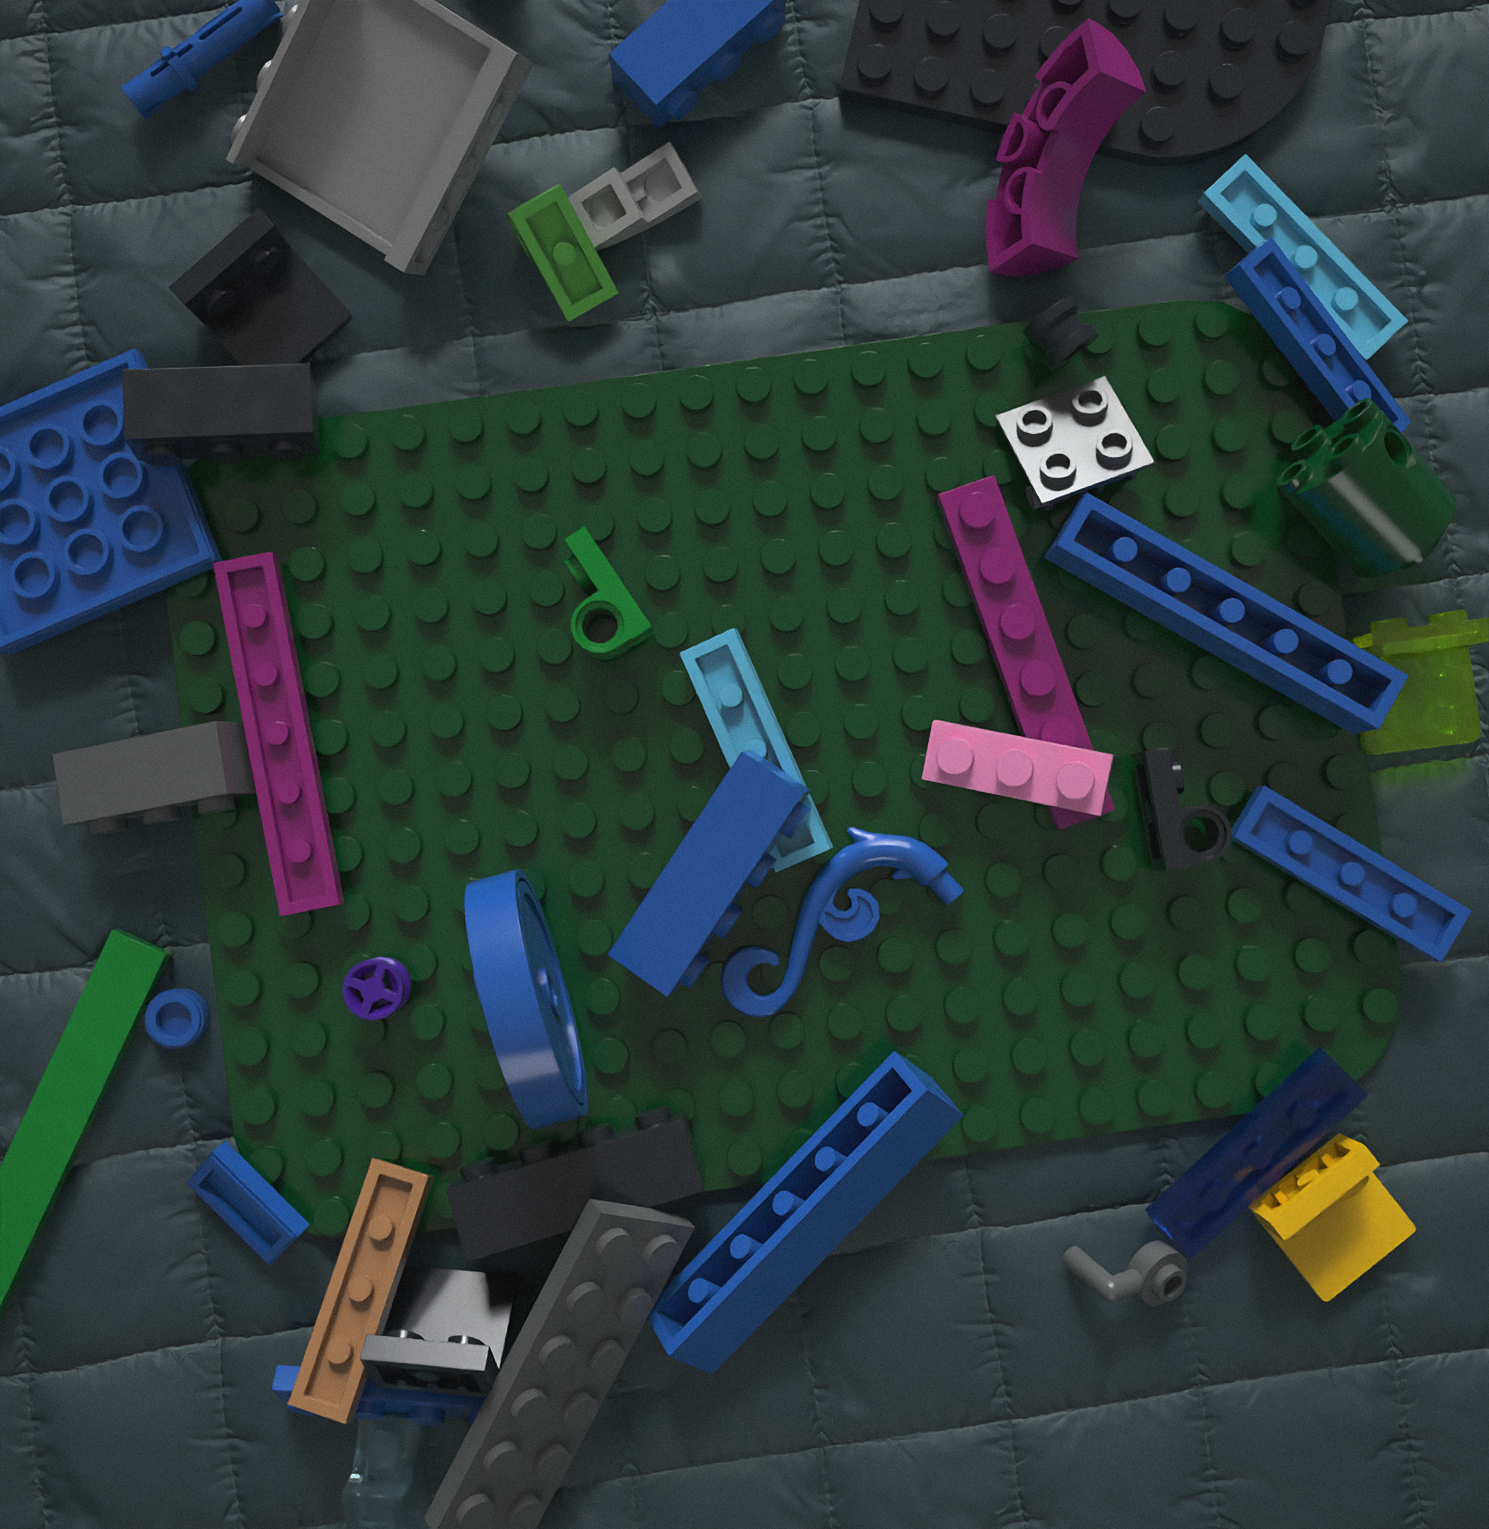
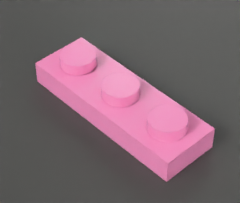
M934 720L932 722L922 779L1101 816L1114 755Z

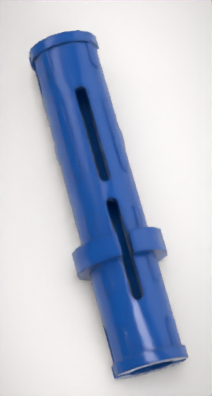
M238 0L173 49L169 45L159 51L161 58L151 64L141 74L120 86V88L142 117L147 120L161 106L185 89L191 93L199 87L197 80L251 41L253 37L265 28L283 18V14L274 0Z

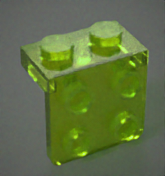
M1455 610L1429 615V625L1408 627L1407 617L1385 619L1369 623L1371 633L1347 640L1408 675L1405 684L1380 728L1359 733L1361 747L1365 753L1376 755L1470 743L1480 737L1481 726L1469 648L1489 643V617L1468 620L1466 610Z

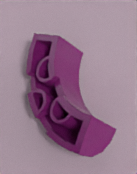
M1089 18L1054 50L1039 69L1035 78L1041 83L1032 95L1023 114L1013 113L996 157V161L1003 163L996 199H988L986 211V250L991 273L1012 277L1038 275L1059 269L1079 259L1076 241L1077 210L1083 182L1090 163L1112 125L1129 106L1146 93L1140 72L1126 48L1110 31Z

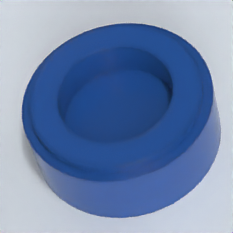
M175 988L158 994L149 1003L145 1013V1027L148 1035L155 1043L168 1049H180L196 1043L204 1036L210 1024V1010L207 1002L199 993L188 988Z

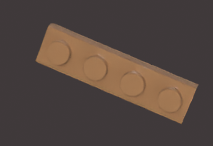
M372 1158L288 1405L343 1424L353 1422L368 1377V1373L360 1360L366 1334L382 1335L434 1176Z

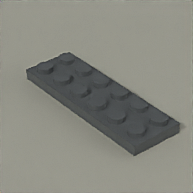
M595 1199L588 1200L499 1371L492 1390L489 1391L424 1516L430 1529L537 1528L695 1229L683 1213Z

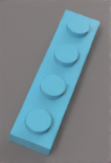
M1246 154L1207 189L1198 200V203L1248 254L1265 240L1272 237L1365 361L1408 322L1391 302Z
M732 628L680 652V656L729 767H732L742 751L753 750L806 786L738 630ZM810 793L803 804L809 807L811 811L799 830L791 839L782 834L769 853L777 859L773 867L775 872L833 848Z

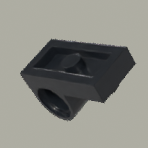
M1169 747L1131 754L1152 871L1178 870L1219 859L1228 850L1231 843L1232 829L1229 821L1220 810L1211 806H1179L1178 794L1184 792V777L1179 761L1171 759ZM1192 818L1198 819L1206 830V840L1203 846L1196 851L1192 850L1184 840V828Z

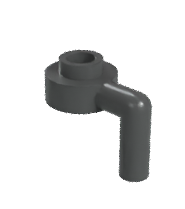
M1155 1240L1144 1245L1133 1256L1127 1270L1113 1276L1078 1246L1070 1247L1062 1258V1264L1108 1303H1114L1136 1294L1150 1306L1161 1305L1175 1300L1182 1293L1187 1282L1188 1265L1185 1257L1163 1240Z

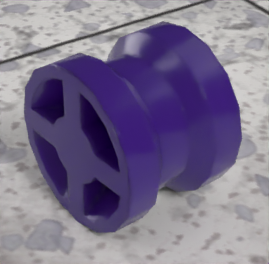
M381 956L362 961L351 968L344 979L342 988L344 1002L349 1010L361 1019L374 1021L386 1018L405 1006L411 996L412 981L410 973L405 966L394 958ZM385 975V981L388 984V988L392 989V991L386 988V984L383 981Z

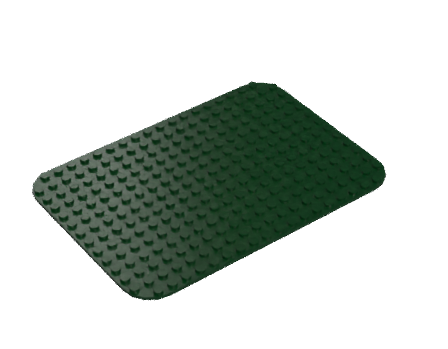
M1179 299L1078 313L1082 322L1093 325L1099 336L1081 353L1053 371H1050L1043 362L1044 351L1039 344L1029 342L1024 335V329L1033 321L1026 320L318 419L320 454H305L303 459L292 462L276 461L269 458V456H247L241 462L234 464H217L208 461L206 458H199L187 468L222 561L271 551L279 557L345 904L280 916L257 794L234 798L235 808L221 812L198 814L197 805L192 806L234 1140L239 1154L310 1224L305 1231L320 1238L345 1239L372 1158L434 1176L416 1233L457 1228L446 1189L456 1178L461 1177L459 1168L490 1157H495L497 1166L520 1159L518 1155L520 1149L542 1141L553 1140L555 1148L578 1142L576 1133L599 1124L611 1123L613 1131L636 1125L635 1115L661 1106H669L671 1114L683 1110L686 1112L705 1177L704 1191L702 1192L767 1183L894 1051L931 1076L964 1115L920 1161L1303 1106L1346 1091L1381 1059L1398 1022L1400 1013L1401 968L1396 939L1231 840L1228 850L1219 859L1212 862L1172 871H1152L1131 754L1169 747L1171 759L1179 761L1184 777V792L1178 794L1179 806H1211L1220 810L1228 819L1231 829L1256 787L1266 786L1383 857L1363 732L1355 734L1348 732L1045 559L1046 552L1069 512L1080 499L1073 495L1068 500L1054 504L1053 509L1045 511L1043 507L1033 510L1028 502L1025 491L1026 487L1031 485L996 420V415L1105 376L1155 464L1150 468L1137 472V477L1134 480L1127 481L1123 479L1104 486L1101 492L1094 493L1092 489H1089L1087 493L1348 641L1334 549L1276 484L1280 474L1296 456L1291 450L1292 443L1305 430L1314 426L1310 396L1304 380L1275 345L1256 317L1224 302ZM992 475L996 478L1094 751L1114 755L1108 791L1115 810L1060 830L1054 829L1045 804L922 779L932 722L934 720L1021 736L936 501L940 493ZM585 526L651 624L655 633L637 646L631 647L612 659H596L589 656L575 641L571 631V618L575 609L585 599L597 592L594 585L583 591L564 560L573 555L564 539ZM213 568L165 589L182 728L213 721L243 723ZM599 614L593 617L586 628L587 638L595 643L610 641L617 632L618 621L608 614ZM735 628L741 636L806 787L811 790L810 796L833 848L781 871L775 872L773 868L757 890L748 885L736 903L744 911L724 940L714 935L702 953L711 960L700 978L691 989L682 984L680 988L667 997L611 958L608 953L730 770L680 656V652ZM1192 818L1184 828V840L1194 851L1203 846L1206 840V830L1198 819ZM855 827L867 832L911 837L927 844L949 863L945 869L964 891L947 906L928 885L921 887L913 878L893 879L892 874L897 870L893 867L879 866L869 868L855 874L846 881L836 893L834 898L835 907L842 911H846L851 907V899L847 895L849 888H861L870 892L879 905L880 918L874 930L862 939L846 942L835 939L820 925L804 976L796 993L784 1008L774 1015L761 1018L745 1016L732 1008L724 997L720 983L722 968L731 954L744 947H765L776 952L779 956V965L776 967L770 964H759L750 970L747 980L752 991L759 996H767L780 987L788 965L801 902L812 880L825 863L844 847L855 843L847 834L848 828ZM515 869H521L529 879L547 921L575 1016L588 1086L589 1106L585 1116L537 1130L531 1129L524 1121L501 1070L475 987L474 970L465 922L464 897L467 884ZM384 956L396 959L408 970L412 981L411 996L405 1006L386 1018L374 1021L361 1019L353 1014L345 1004L342 993L344 979L350 969L362 961ZM385 975L383 981L386 984V988L392 991V989L388 988V984L385 981Z

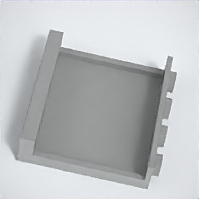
M300 0L299 4L293 6L285 17L282 27L283 38L274 58L263 66L256 82L258 92L248 113L243 115L233 128L231 134L232 147L226 160L232 164L252 169L386 255L384 260L400 271L424 276L534 63L435 0Z

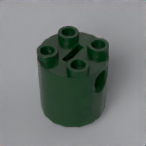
M1370 398L1362 399L1352 405L1339 420L1325 429L1321 425H1314L1300 434L1291 445V450L1296 456L1276 481V484L1352 571L1361 578L1378 577L1391 573L1398 568L1406 569L1422 562L1434 551L1456 512V497L1386 414Z

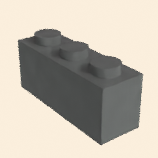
M213 721L52 754L63 826L89 825L90 835L128 829L126 819L139 816L143 817L144 824L181 819L180 808L197 805L198 814L231 810L235 808L234 798L257 794L243 723Z

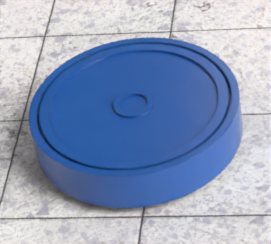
M521 869L470 882L465 889L464 908L467 937L474 970V982L491 1040L512 1098L524 1121L533 1130L585 1116L588 1112L589 1098L578 1029L558 954L536 893Z

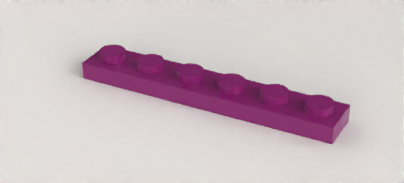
M992 475L938 494L936 498L938 507L1021 737L1094 751L995 476ZM1108 789L1102 815L1115 810ZM1046 805L1055 830H1060L1098 816Z
M271 551L213 563L279 915L286 916L345 904L279 557Z

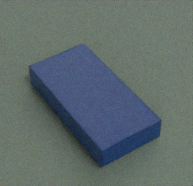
M226 1141L209 1154L187 1181L188 1185L270 1266L310 1225Z

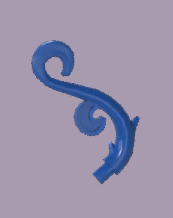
M855 827L848 828L847 834L855 843L844 847L825 863L812 880L801 902L788 965L780 987L767 996H759L752 991L747 980L750 970L759 964H770L776 967L779 965V956L776 952L765 947H744L731 954L722 968L720 983L724 997L732 1008L745 1016L761 1018L774 1015L784 1008L796 993L804 976L820 925L835 939L846 942L862 939L874 930L880 918L879 905L870 892L861 888H849L847 895L851 899V907L846 911L838 910L835 907L834 898L836 893L846 881L855 874L869 868L879 866L893 867L897 869L892 874L893 879L913 878L921 887L928 885L947 906L964 891L945 869L949 863L927 844L911 837L867 832Z

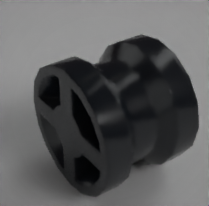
M1071 295L1046 309L1023 331L1029 342L1038 343L1044 351L1043 362L1050 371L1059 368L1073 359L1099 336L1093 325L1082 322L1078 316L1079 305Z

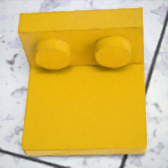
M1338 1133L1247 1206L1316 1295L1323 1301H1330L1410 1237L1416 1230L1412 1221L1372 1172L1380 1166V1163L1364 1144L1341 1133Z

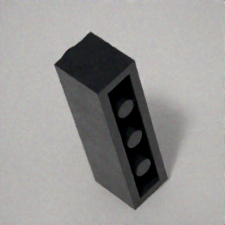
M669 1106L653 1108L635 1115L636 1125L613 1131L611 1123L599 1124L576 1133L578 1142L555 1148L553 1140L542 1141L520 1149L518 1151L520 1159L497 1166L495 1157H490L459 1168L461 1177L456 1178L446 1189L466 1262L573 1230L589 1199L648 1208L704 1191L705 1177L685 1110L671 1114Z

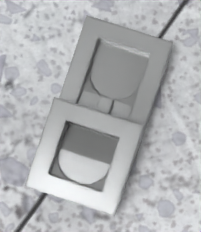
M670 141L622 173L613 167L568 197L596 251L639 234L703 198L676 148Z

